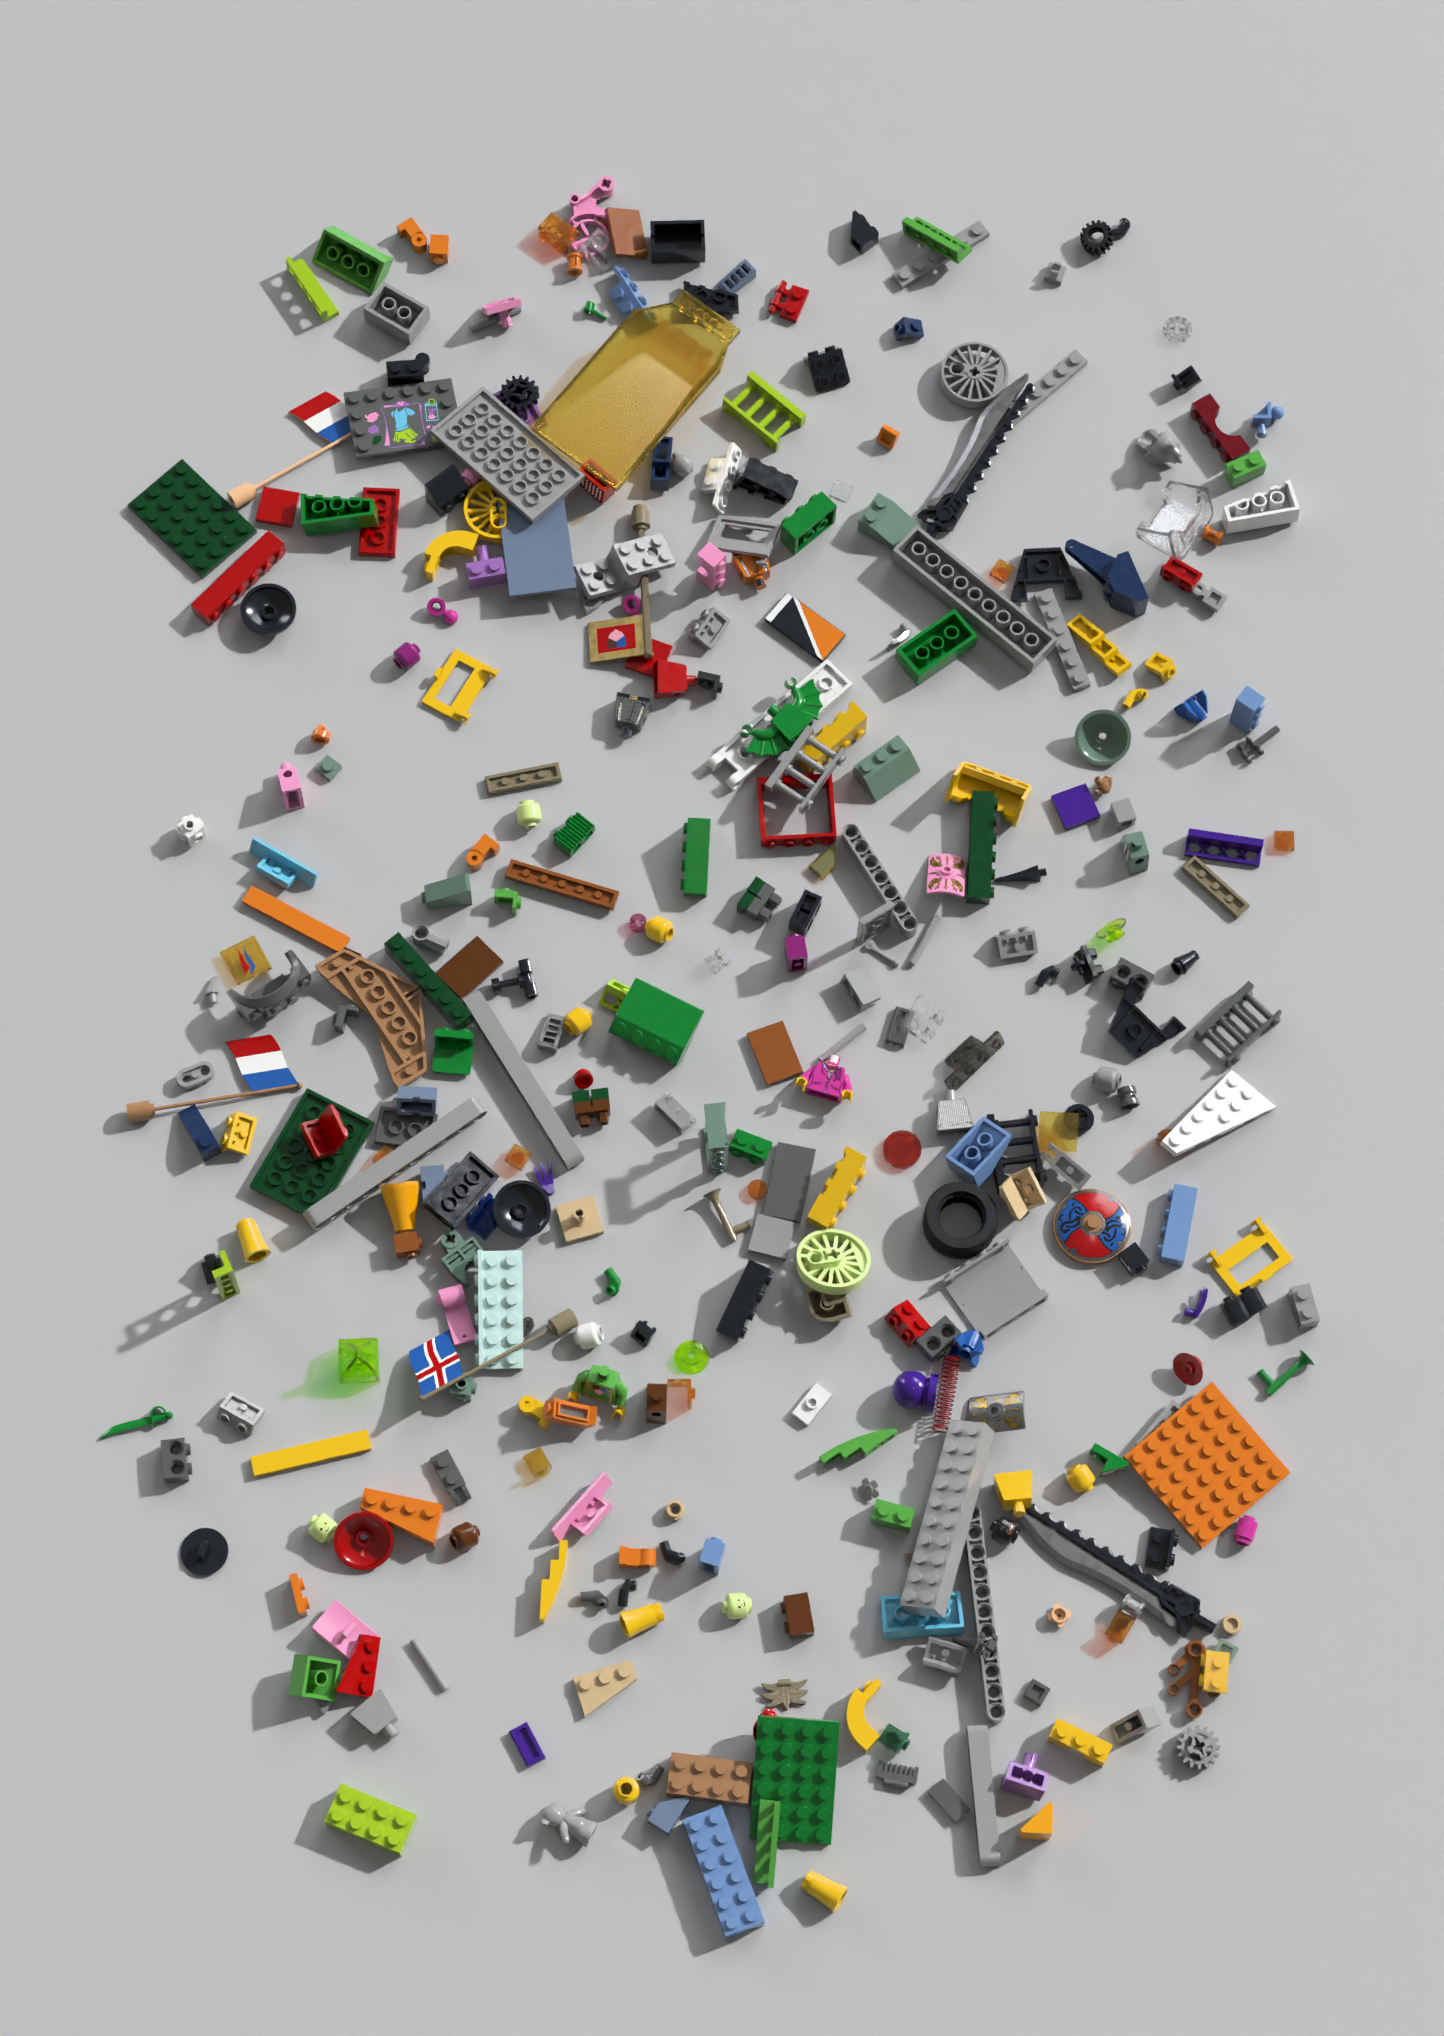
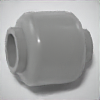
M1102 1066L1097 1072H1094L1092 1083L1096 1085L1098 1091L1114 1093L1121 1087L1122 1074H1119L1116 1068Z

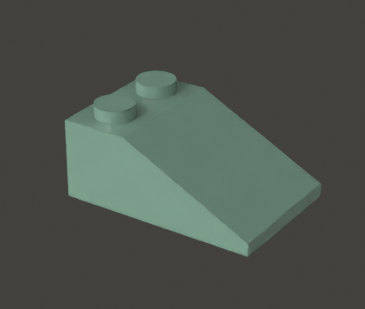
M877 493L858 520L857 530L893 551L916 525L921 529L924 528L894 501Z

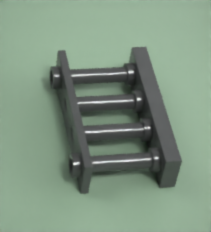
M1250 981L1242 986L1208 1018L1194 1034V1038L1199 1042L1203 1038H1208L1228 1057L1224 1064L1226 1068L1231 1064L1234 1066L1241 1059L1240 1055L1265 1031L1270 1027L1274 1028L1281 1021L1282 1011L1280 1009L1273 1015L1252 996L1254 985ZM1243 1000L1245 1002L1248 1001L1267 1019L1261 1027L1239 1008V1004ZM1229 1013L1235 1014L1254 1034L1246 1040L1226 1021V1016ZM1221 1026L1241 1046L1233 1052L1213 1033V1028Z

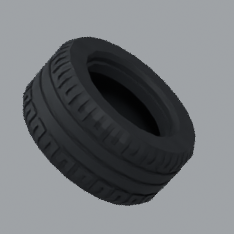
M964 1181L950 1182L938 1188L936 1192L934 1191L926 1203L922 1221L924 1235L931 1247L937 1250L938 1253H941V1255L952 1259L972 1258V1256L975 1257L984 1251L994 1238L998 1222L997 1207L992 1197L978 1185L975 1186L973 1183H965ZM953 1203L970 1205L978 1212L981 1218V1228L972 1236L956 1238L943 1230L939 1222L940 1212L946 1206Z

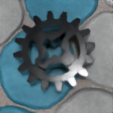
M519 375V379L512 376V381L506 379V385H501V402L506 407H510L512 412L517 410V413L520 414L521 410L527 413L528 408L533 410V404H538V398H540L539 387L535 386L534 380L529 382L528 376L525 379H522V375Z

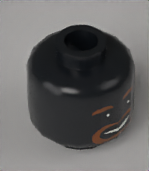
M1006 1516L1000 1517L999 1520L994 1519L989 1529L992 1531V1539L1005 1546H1008L1010 1543L1014 1544L1021 1531L1018 1529V1523Z

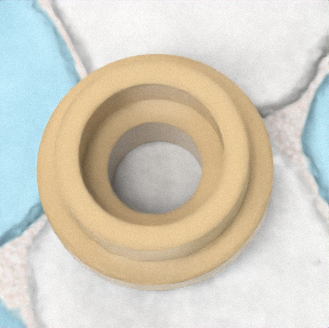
M677 1500L668 1502L665 1507V1514L671 1520H679L685 1513L684 1505ZM677 1508L679 1512L677 1514H673L671 1512V1509Z

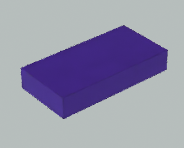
M527 1722L509 1731L527 1768L546 1759Z

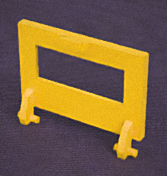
M455 649L443 668L438 667L433 676L436 680L421 702L458 723L464 719L463 723L466 724L472 715L471 713L466 714L489 677L492 675L491 679L494 680L499 670L496 669L495 671L490 666ZM460 661L473 668L474 671L452 705L448 706L435 699V697Z
M1261 1217L1256 1218L1251 1223L1252 1226L1256 1225L1258 1227L1256 1230L1217 1257V1250L1214 1249L1206 1255L1207 1259L1210 1257L1213 1259L1209 1263L1234 1296L1241 1294L1239 1290L1248 1285L1252 1288L1257 1287L1262 1282L1264 1283L1273 1274L1293 1261V1258L1268 1227L1261 1223ZM1268 1243L1279 1258L1239 1285L1228 1270Z

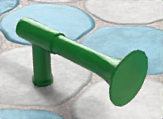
M1299 1350L1300 1357L1298 1361L1275 1381L1269 1377L1263 1368L1258 1371L1256 1375L1269 1386L1264 1390L1269 1397L1280 1389L1299 1369L1306 1365L1314 1366L1312 1360L1302 1350Z

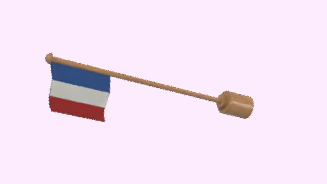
M271 1034L226 1041L225 1044L232 1051L241 1075L250 1087L251 1092L154 1107V1103L150 1104L149 1100L126 1104L129 1123L151 1120L152 1115H156L155 1111L293 1088L301 1089L303 1085L301 1082H297L292 1075L278 1043Z

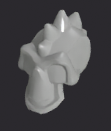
M1149 429L1137 438V444L1140 448L1148 451L1144 455V459L1153 464L1183 463L1180 443L1167 431L1158 434L1155 429Z

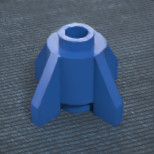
M1201 690L1173 709L1177 715L1192 723L1195 721L1200 723L1207 718V695L1204 690Z
M967 1330L956 1336L954 1340L956 1346L951 1348L948 1355L956 1357L959 1355L961 1358L968 1360L973 1368H976L979 1363V1355H982L984 1351L983 1338L979 1332Z

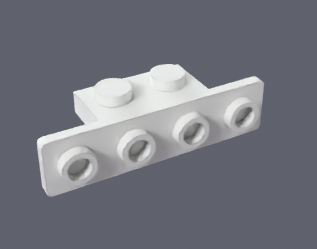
M734 442L729 444L726 458H710L701 488L704 494L715 493L712 506L719 514H724L741 458L742 451Z

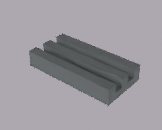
M896 1006L885 1043L889 1044L890 1042L895 1046L900 1045V1047L904 1048L915 1011ZM903 1012L895 1038L893 1039L891 1036L898 1013ZM906 1014H909L902 1041H900L898 1039L905 1020Z

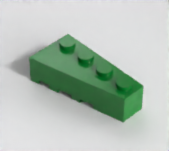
M300 493L301 525L306 536L378 526V510L374 500L371 498L350 497L345 499L340 496H333L332 498L317 494L315 496H307V494Z
M688 818V823L684 822L683 834H687V841H683L682 853H686V860H682L681 871L685 872V879H681L680 890H684V895L707 896L711 819Z

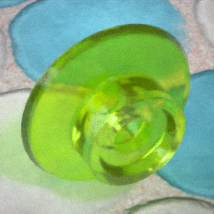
M1119 918L1109 922L1096 933V937L1099 939L1106 938L1109 943L1119 940L1125 934L1122 928L1126 924V919Z
M688 1340L676 1348L674 1362L683 1373L697 1374L708 1365L709 1353L702 1343ZM694 1354L695 1357L691 1359L688 1355Z

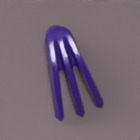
M548 1163L549 1181L544 1165H540L545 1182H543L537 1168L534 1167L533 1169L544 1192L548 1196L553 1195L555 1190L551 1163Z
M1203 1287L1201 1289L1200 1297L1194 1310L1185 1308L1184 1316L1192 1317L1193 1319L1199 1316L1207 1299L1208 1288Z

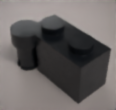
M419 353L416 355L415 360L386 362L388 387L424 382V372L425 374L429 372L430 358L428 354Z

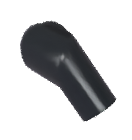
M1120 219L1118 227L1111 229L1114 238L1126 235L1130 228V221L1128 219Z
M1053 965L1044 968L1034 984L1043 988L1048 977L1057 978L1060 970Z
M668 1540L659 1543L666 1562L679 1565L685 1561V1555L682 1552L679 1553L671 1550Z
M627 1579L624 1581L618 1593V1606L628 1607L629 1590H636V1580Z

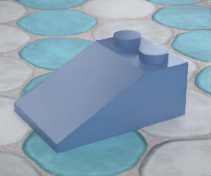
M983 1116L945 1156L949 1169L971 1184L980 1186L991 1175L1012 1139V1135Z

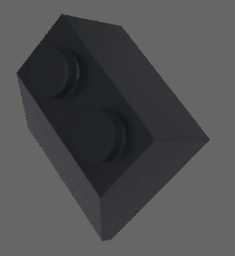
M454 464L424 485L426 502L439 516L449 513L456 504L464 502L468 494V487Z

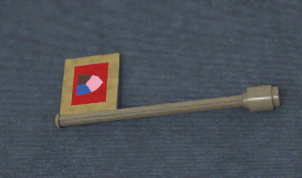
M637 504L633 506L631 511L632 529L638 532V538L646 536L645 532L650 528V512L645 504ZM648 574L642 575L640 579L642 615L588 623L591 664L641 656L650 659L654 656L652 652Z

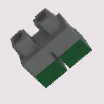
M756 876L737 903V912L745 913L755 922L759 919L767 923L772 916V912L766 909L769 904L777 909L782 902V898L775 893L774 887Z

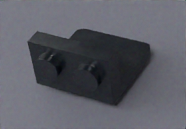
M835 345L825 347L823 352L818 353V350L808 352V356L803 357L805 365H809L816 392H823L850 383L842 348H835Z

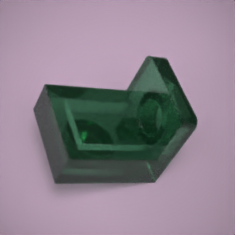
M888 1723L878 1742L899 1754L901 1750L905 1751L911 1742L908 1739L910 1733H904Z

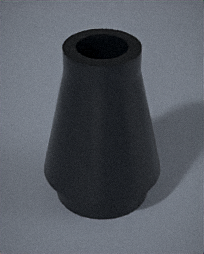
M1192 950L1189 953L1174 958L1171 963L1172 970L1177 975L1186 974L1193 964L1199 960L1198 953Z

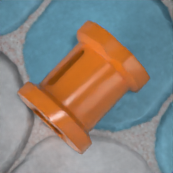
M572 252L567 255L569 263L567 274L570 276H580L583 273L581 268L583 256L580 253Z
M1208 524L1203 531L1201 539H1207L1218 547L1225 532H1219Z

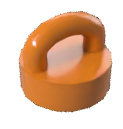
M319 724L317 729L313 730L311 739L317 744L324 745L329 743L331 734L324 725Z

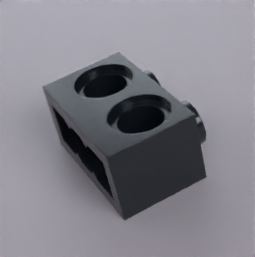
M805 889L789 920L788 930L806 937L821 907L822 896Z

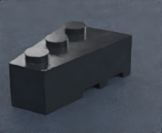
M749 457L738 469L732 489H737V487L747 489L748 494L753 495L756 492L764 495V499L787 505L793 497L798 480L794 479L790 474L778 471L773 466L761 463L757 458Z

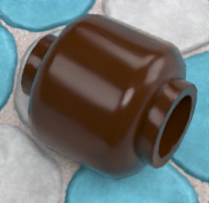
M464 1522L452 1528L451 1535H449L450 1543L454 1549L466 1551L478 1544L480 1531L476 1525Z

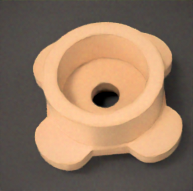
M1055 1604L1053 1611L1047 1615V1619L1056 1623L1057 1627L1062 1628L1065 1626V1621L1071 1617V1612L1061 1607L1060 1604Z

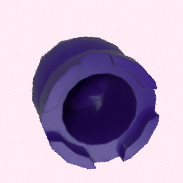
M917 1371L903 1372L897 1376L892 1385L894 1400L903 1408L918 1409L923 1406L925 1412L933 1413L939 1375L931 1373L930 1378H926Z

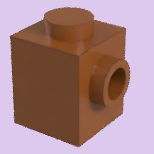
M416 1231L393 1235L397 1259H414L417 1255H420L419 1248H423L421 1236L417 1237Z

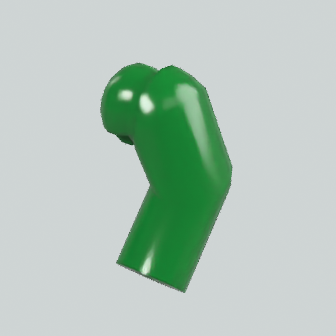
M612 1267L604 1271L605 1276L609 1280L605 1292L607 1295L615 1296L619 1292L621 1280Z

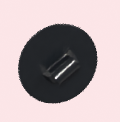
M200 1528L191 1532L181 1546V1559L184 1566L190 1572L197 1575H210L217 1572L225 1564L228 1557L226 1539L220 1532L211 1528Z

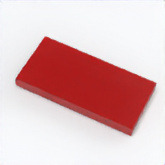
M363 487V498L373 499L377 507L378 526L360 529L358 555L395 558L400 489Z

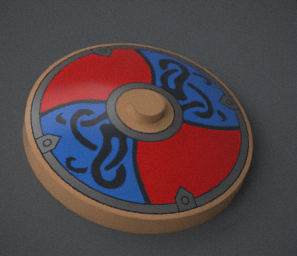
M1088 1188L1071 1193L1059 1204L1053 1218V1235L1060 1250L1070 1259L1085 1265H1100L1115 1259L1126 1247L1131 1233V1221L1125 1206L1114 1195L1100 1189Z

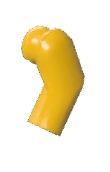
M1135 689L1129 691L1122 706L1125 709H1130L1134 702L1146 699L1148 697L1147 690Z

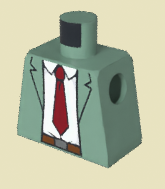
M1139 831L1124 835L1120 840V845L1129 874L1147 871L1149 852L1143 832Z

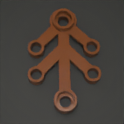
M1192 1640L1185 1647L1186 1654L1176 1663L1170 1664L1168 1673L1171 1676H1177L1181 1668L1190 1660L1191 1669L1175 1683H1171L1167 1691L1169 1695L1176 1696L1179 1694L1180 1689L1190 1681V1703L1185 1711L1189 1718L1196 1719L1203 1711L1201 1704L1198 1703L1199 1675L1203 1674L1199 1669L1201 1654H1205V1646L1198 1640ZM1197 1648L1198 1654H1193L1191 1649ZM1171 1667H1177L1178 1672H1172ZM1175 1686L1177 1692H1171L1170 1687ZM1208 1692V1696L1212 1699H1216L1220 1695V1693L1212 1695L1211 1692ZM1190 1708H1196L1197 1713L1192 1714Z

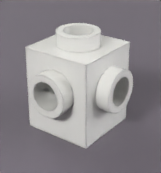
M191 814L180 819L177 824L179 831L177 834L183 842L186 841L191 847L206 836L203 828L205 825L199 817L195 818Z

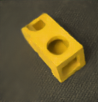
M531 1396L522 1397L519 1401L521 1414L526 1417L531 1416L539 1421V1428L546 1432L552 1422L543 1420L544 1404Z

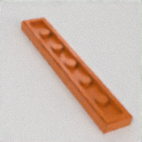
M252 885L242 900V903L334 952L344 949L350 941L349 936Z

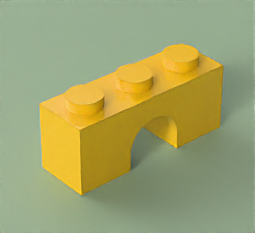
M1057 1718L1047 1741L1063 1749L1069 1748L1079 1752L1084 1756V1759L1100 1767H1103L1113 1746Z

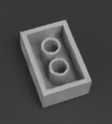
M385 282L382 283L364 308L365 320L409 345L412 344L430 319L428 306Z

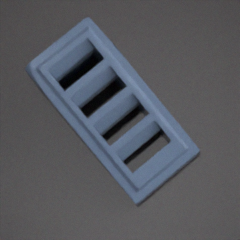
M744 259L717 286L722 291L735 294L756 278V269ZM726 283H729L733 288L730 289Z

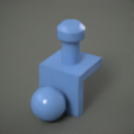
M1267 402V405L1259 413L1253 415L1251 426L1258 427L1256 432L1258 438L1263 439L1267 437L1265 427L1270 426L1272 418L1279 420L1284 416L1282 407L1275 406L1271 409V402Z

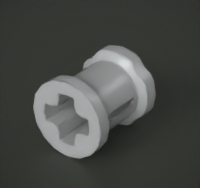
M1130 1594L1125 1596L1119 1606V1610H1125L1130 1613L1135 1620L1139 1618L1145 1608L1144 1603L1140 1604L1131 1598Z

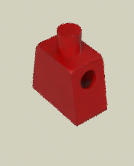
M657 659L653 664L654 699L683 696L687 691V686L696 687L697 677L695 675H687L686 665Z

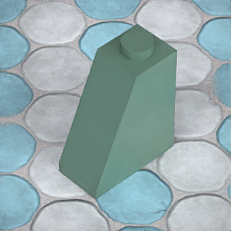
M469 873L424 885L425 892H421L422 904L426 903L427 910L472 905Z

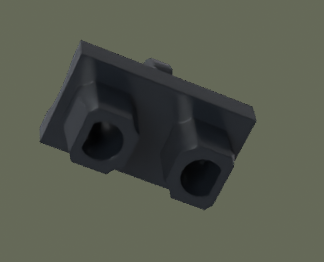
M1082 945L1080 950L1074 953V964L1070 966L1071 970L1078 971L1079 975L1083 976L1085 984H1090L1095 978L1100 977L1104 973L1102 965H1094L1093 963L1097 958L1095 948H1087V945Z

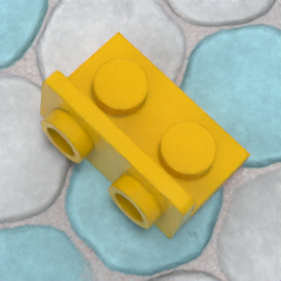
M238 1111L229 1115L225 1121L226 1131L220 1140L222 1145L221 1151L230 1150L244 1156L249 1155L258 1118Z
M1205 1650V1654H1201L1200 1666H1204L1203 1674L1199 1675V1686L1202 1687V1692L1227 1694L1230 1653Z

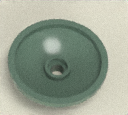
M1107 709L1092 711L1085 715L1077 725L1075 731L1076 748L1080 755L1092 764L1100 766L1114 764L1124 757L1130 747L1131 732L1128 723L1121 715ZM1105 733L1106 738L1100 739L1099 734Z

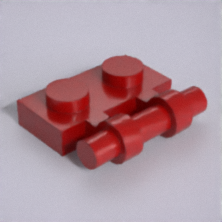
M781 280L780 284L776 286L774 298L770 300L768 312L775 314L776 310L781 311L780 318L797 323L809 295V290L792 285L791 289L787 290V282ZM781 297L786 298L785 303L780 302Z

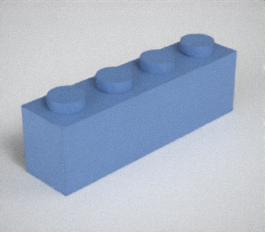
M1175 1184L1173 1190L1169 1189L1167 1200L1170 1201V1206L1165 1208L1164 1219H1167L1166 1226L1162 1225L1160 1237L1164 1238L1163 1243L1158 1245L1157 1255L1160 1256L1159 1262L1182 1267L1185 1260L1198 1188Z

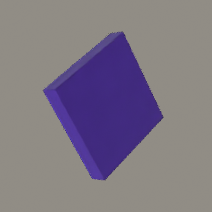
M1086 783L1051 795V800L1065 830L1100 818V813Z

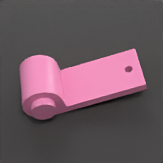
M461 1283L438 1290L439 1294L436 1295L438 1306H443L454 1345L458 1346L475 1341L476 1332Z

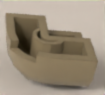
M812 1288L804 1289L808 1308L812 1316L818 1321L825 1323L836 1322L852 1317L847 1293L830 1295L818 1292Z

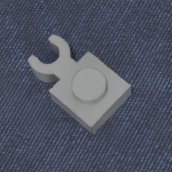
M1198 583L1197 588L1201 592L1193 590L1192 596L1202 598L1201 604L1217 613L1226 601L1227 596L1213 587L1207 590L1204 584Z

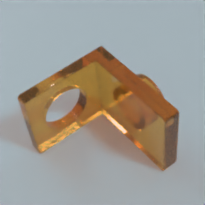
M667 1379V1387H687L688 1409H692V1399H695V1388H691V1379Z

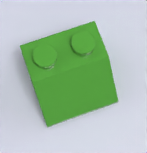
M294 1654L288 1695L335 1702L336 1692H333V1690L338 1685L341 1661Z

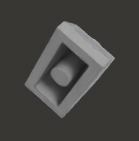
M1153 1706L1134 1711L1114 1722L1110 1727L1117 1743L1120 1744L1142 1735L1161 1724Z

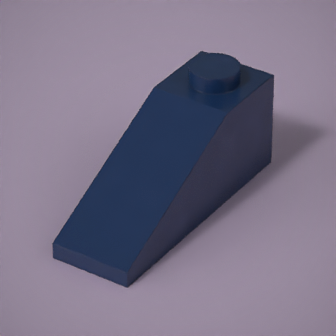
M191 1105L178 1112L182 1123L204 1162L222 1153L218 1142L196 1105Z

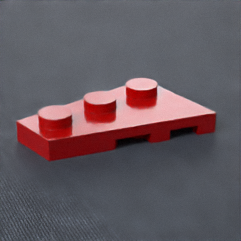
M359 1634L349 1655L346 1668H343L342 1677L333 1692L369 1698L373 1695L381 1637Z

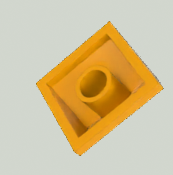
M1049 1802L1020 1829L1017 1836L1020 1839L1049 1840L1052 1835L1053 1804Z

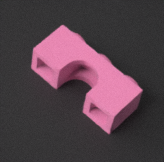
M708 542L697 553V563L701 566L697 569L696 579L711 591H714L717 587H722L726 581V554L711 542Z

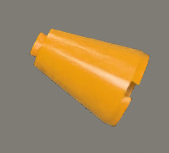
M407 1181L399 1184L382 1185L380 1191L395 1232L401 1234L415 1230L419 1182Z

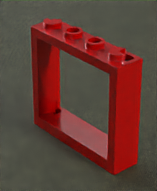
M807 774L804 776L817 783L822 774ZM832 774L822 786V788H826L830 833L766 836L763 791H766L765 783L770 776L757 777L756 787L761 847L768 849L775 848L776 846L790 848L795 845L809 847L814 844L828 846L836 843L837 832ZM790 775L782 778V783L792 790L810 789Z

